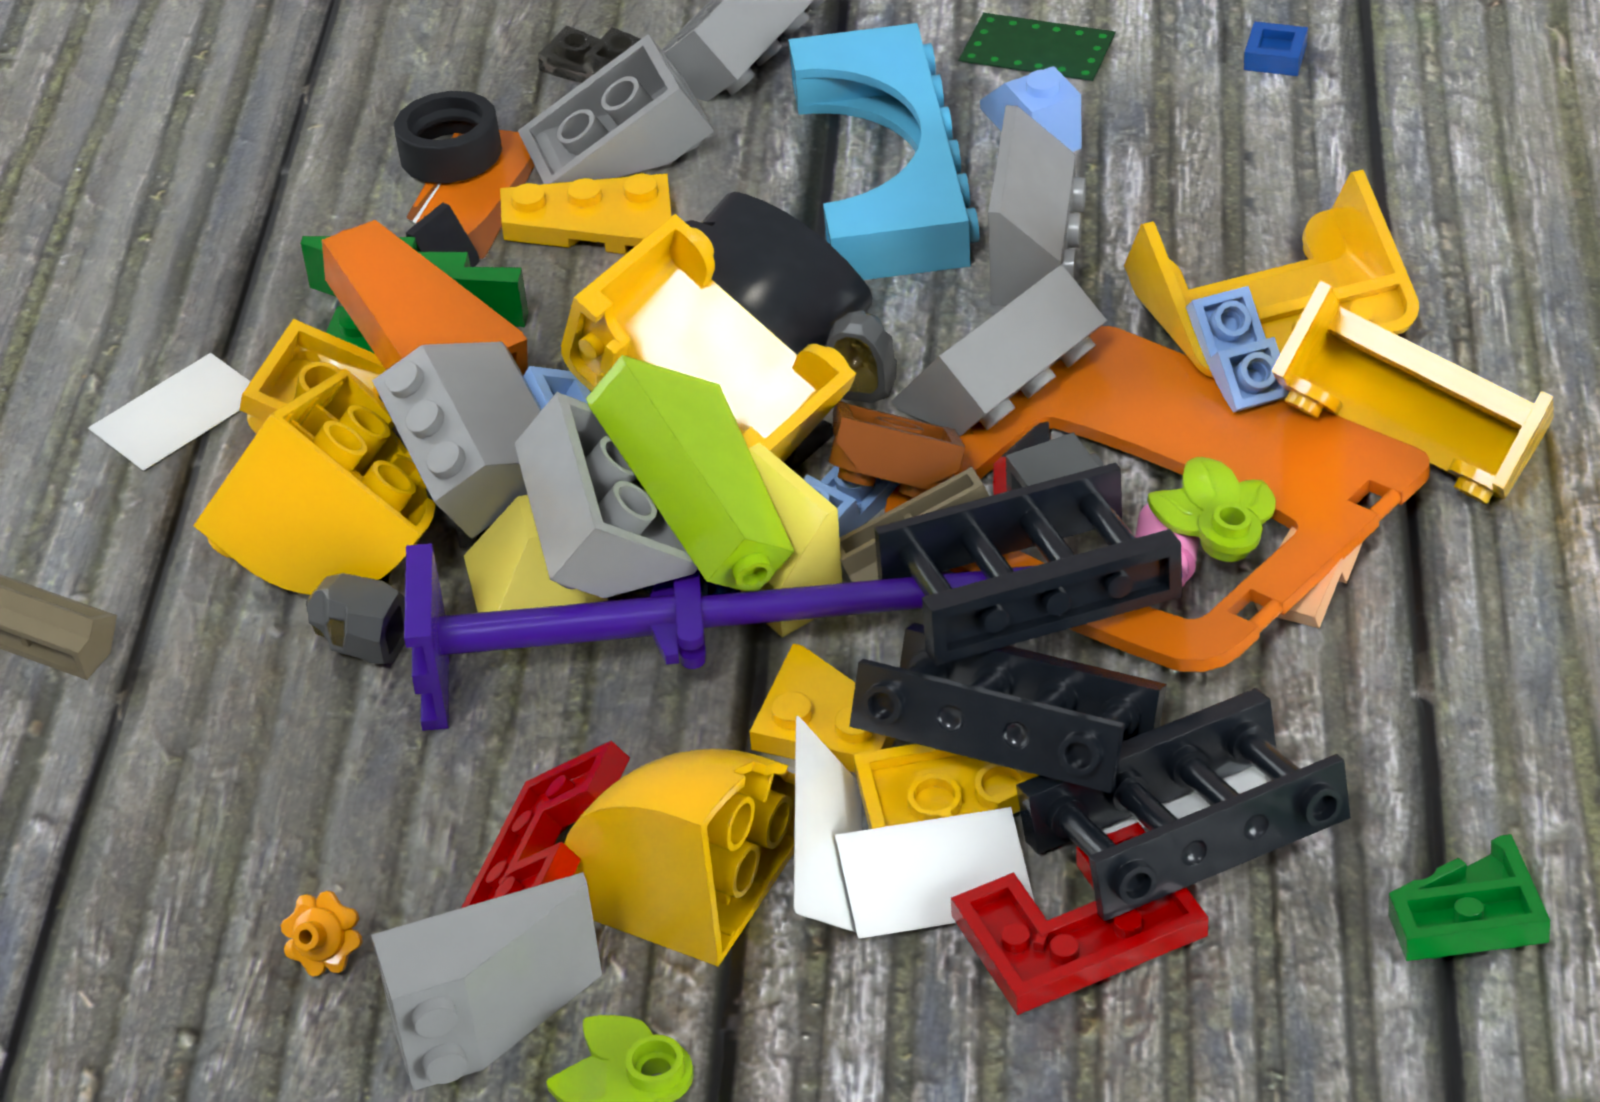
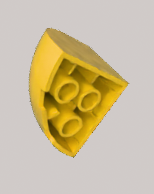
M344 368L270 414L193 526L208 538L209 544L219 554L236 560L257 577L282 589L311 595L327 576L346 573L379 580L387 575L406 557V546L416 545L427 530L434 517L436 504L427 497L426 486L408 450H406L401 440L393 432L392 429L395 425L384 403L364 383Z
M698 749L674 753L656 759L633 770L615 782L583 812L570 829L564 843L581 859L574 875L584 873L588 885L593 921L719 967L794 854L795 774L787 770L788 765L755 754L728 749Z

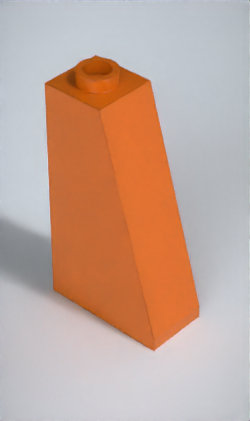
M373 220L322 239L325 280L385 370L392 367L421 345L503 342L509 349L521 373L525 374L528 368L527 338L522 331L378 221Z

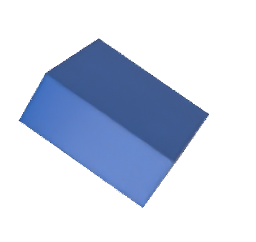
M1254 21L1244 52V70L1298 76L1307 47L1308 27Z

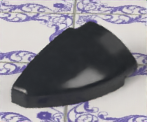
M732 192L727 194L702 222L694 220L685 222L691 228H697L702 231L713 245L715 270L712 280L797 355L808 344H818L825 347L829 333L837 320L850 312H866L872 305L871 290L842 255L807 225L761 199L740 192Z

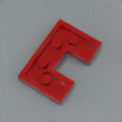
M611 740L526 781L461 908L574 875L581 859L563 842L557 844L555 842L559 834L570 824L575 823L605 790L620 780L630 757Z
M1137 822L1107 834V836L1117 845L1146 832ZM1077 846L1076 865L1094 889L1089 857ZM1014 872L951 897V914L953 919L1017 1015L1208 936L1209 917L1187 887L1107 921H1104L1098 915L1096 901L1047 920Z

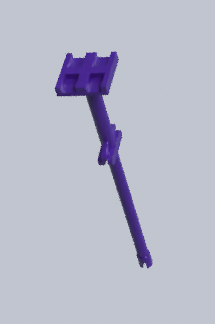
M429 543L406 546L404 640L406 648L412 647V681L415 694H421L422 731L449 729V655L653 637L666 665L679 664L681 662V665L685 668L697 669L706 662L704 628L923 609L922 597L925 595L913 577L702 596L699 570H697L692 575L655 584L650 597L445 615L433 544ZM1033 566L1014 567L1012 569L1015 572ZM982 571L943 574L952 589L987 579Z

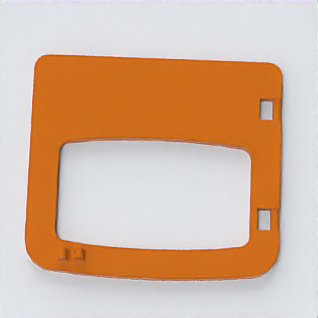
M1101 326L1089 336L1096 346L1072 366L1067 368L1060 359L1050 367L1056 377L1029 399L1021 390L1010 398V401L1016 408L993 427L986 430L981 422H978L962 436H959L965 446L960 470L955 473L957 475L972 467L980 479L993 469V464L1034 426L1039 423L1049 422V429H1057L1067 433L1074 432L1077 436L1132 454L1183 475L1185 465L1190 459L1206 457L1224 463L1233 471L1239 483L1245 480H1263L1272 490L1276 499L1275 511L1271 518L1289 529L1294 527L1297 531L1209 613L1200 618L1186 619L1148 606L1069 628L1106 645L1172 670L1205 672L1224 667L1240 657L1260 638L1259 633L1280 614L1284 616L1333 569L1341 558L1344 560L1379 527V521L1398 504L1403 505L1418 491L1430 477V458L1426 452L1417 447L1322 410L1318 418L1312 417L1284 401L1285 399L1233 413L1215 379L1202 373L1187 355L1120 328ZM897 486L887 498L885 513L911 500L913 497L900 493L898 491L899 486ZM1369 492L1382 497L1370 509L1357 505ZM1019 550L1002 555L1011 568L1044 564V562ZM976 563L949 569L953 573L981 571ZM1251 601L1263 606L1249 621L1237 616Z

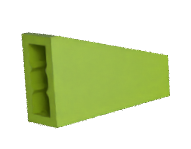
M621 355L586 397L589 408L706 582L746 592L759 591L793 554L794 549L720 384Z

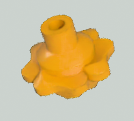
M329 890L320 893L317 899L309 894L299 896L294 912L284 919L280 925L281 932L286 937L292 938L284 946L286 957L299 961L312 977L322 975L327 968L333 973L343 972L346 969L349 955L361 947L363 943L362 935L353 929L359 921V913L353 908L342 905L335 893Z

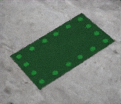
M983 12L958 61L1029 72L1044 70L1054 66L1064 77L1093 81L1116 31Z

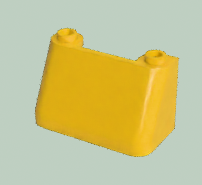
M674 214L573 298L561 343V354L564 362L571 373L590 391L596 387L621 355L718 383L722 388L748 449L760 442L784 462L850 390L857 373L848 366L845 358L832 347L808 344L798 355L794 353L712 280L715 260L711 241L702 231L697 228H691Z

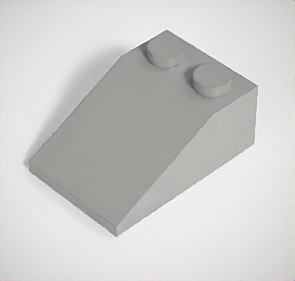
M649 34L518 130L544 184L573 182L583 178L593 180L617 178L668 165L684 153L696 149L702 140L714 132L684 77Z
M583 872L371 935L392 1025L413 1091L435 1084L450 1083L462 1076L484 1070L602 976L588 885Z

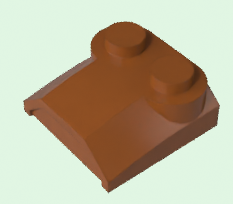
M839 401L833 409L834 441L828 462L839 467L837 477L842 480L864 486H874L876 478L900 483L898 490L900 493L914 498L954 477L955 473L960 470L965 446L953 428L926 423Z

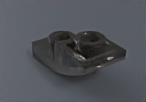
M566 25L538 53V70L556 77L583 83L641 39L613 27L599 39Z

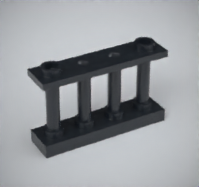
M1116 462L874 527L878 580L913 577L925 595L922 597L925 649L935 666L1182 597L1181 542L1171 529L1138 538L1132 534L1122 521L1121 468ZM1096 529L1108 546L1075 555L1063 538ZM1036 546L1048 563L1014 572L1002 555ZM976 563L987 578L986 580L952 589L941 572Z
M914 622L905 629L900 668L867 659H862L858 662L849 727L1111 793L1115 789L1122 742L1160 727L1167 684L1013 646H1005L935 666L926 653L924 625Z
M1257 688L1123 741L1115 789L1111 793L1041 775L1016 784L1025 842L1037 854H1041L1073 841L1089 857L1097 913L1104 921L1351 818L1344 759L1335 754L1301 769L1276 749L1271 700ZM1254 766L1271 781L1239 794L1223 778ZM1195 791L1210 806L1178 819L1162 803ZM1134 816L1149 831L1116 845L1101 828Z

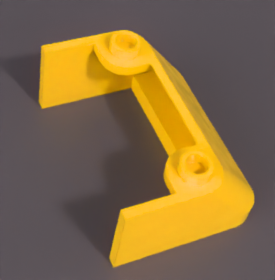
M1321 280L1272 369V373L1279 385L1289 391L1284 400L1289 405L1315 418L1319 417L1323 409L1421 449L1430 458L1431 465L1458 478L1453 486L1456 490L1486 505L1489 503L1492 495L1501 499L1507 497L1554 418L1553 396L1541 391L1536 402L1532 403L1340 307L1332 286Z

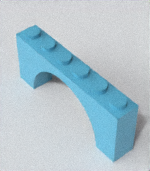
M913 23L789 39L792 86L799 115L841 114L866 119L894 131L915 150V154L910 162L897 175L884 184L851 198L823 203L826 241L848 261L863 280L970 267V243L979 242L980 238L977 212L975 208L966 209V207H970L968 178L966 173L957 174L961 173L959 144L957 139L952 140L949 107H944L940 74L935 75L936 67L932 43H922L918 24Z

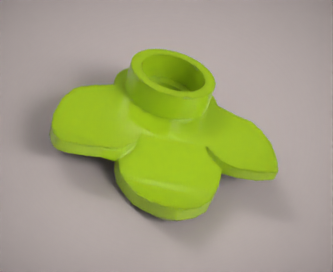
M1195 457L1186 463L1182 477V488L1150 492L1147 497L1150 509L1164 526L1177 534L1199 537L1201 546L1208 555L1225 562L1240 561L1246 558L1258 546L1263 531L1262 524L1273 517L1276 499L1272 490L1263 480L1253 479L1239 483L1233 471L1224 463L1206 457Z
M597 1015L583 1019L584 1038L591 1056L560 1071L546 1081L548 1091L558 1102H673L688 1091L693 1081L694 1071L690 1055L676 1040L665 1035H653L642 1020L627 1016Z

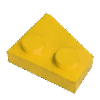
M794 643L749 731L751 750L795 760L796 716H799L846 769L855 773L854 754L891 748L895 738L849 727L855 682L803 645Z

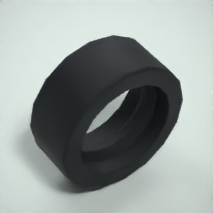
M445 91L429 94L408 104L399 112L394 121V131L401 167L411 177L424 182L452 183L470 179L484 173L494 165L502 152L495 106L484 96L472 92ZM454 133L463 134L455 138L432 140L440 136L450 135Z

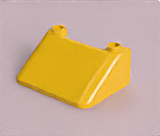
M1363 169L1350 172L1331 209L1315 214L1308 221L1302 235L1303 251L1308 258L1307 260L1188 289L1181 270L1168 258L1154 221L1140 225L1124 264L1137 298L1202 373L1212 378L1214 377L1202 353L1186 310V306L1195 299L1249 286L1266 339L1275 337L1280 354L1320 280L1332 286L1340 307L1396 335L1407 331L1414 323L1419 312L1417 295Z

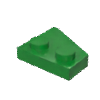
M1512 834L1501 835L1491 840L1490 855L1469 866L1460 858H1456L1438 867L1430 877L1413 880L1389 893L1388 916L1406 961L1429 958L1437 959L1445 956L1549 943L1551 920Z

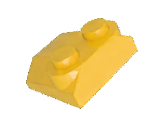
M293 319L243 392L239 410L247 413V422L250 428L257 434L271 413L344 368L364 383L382 401L372 380L386 370L374 353Z

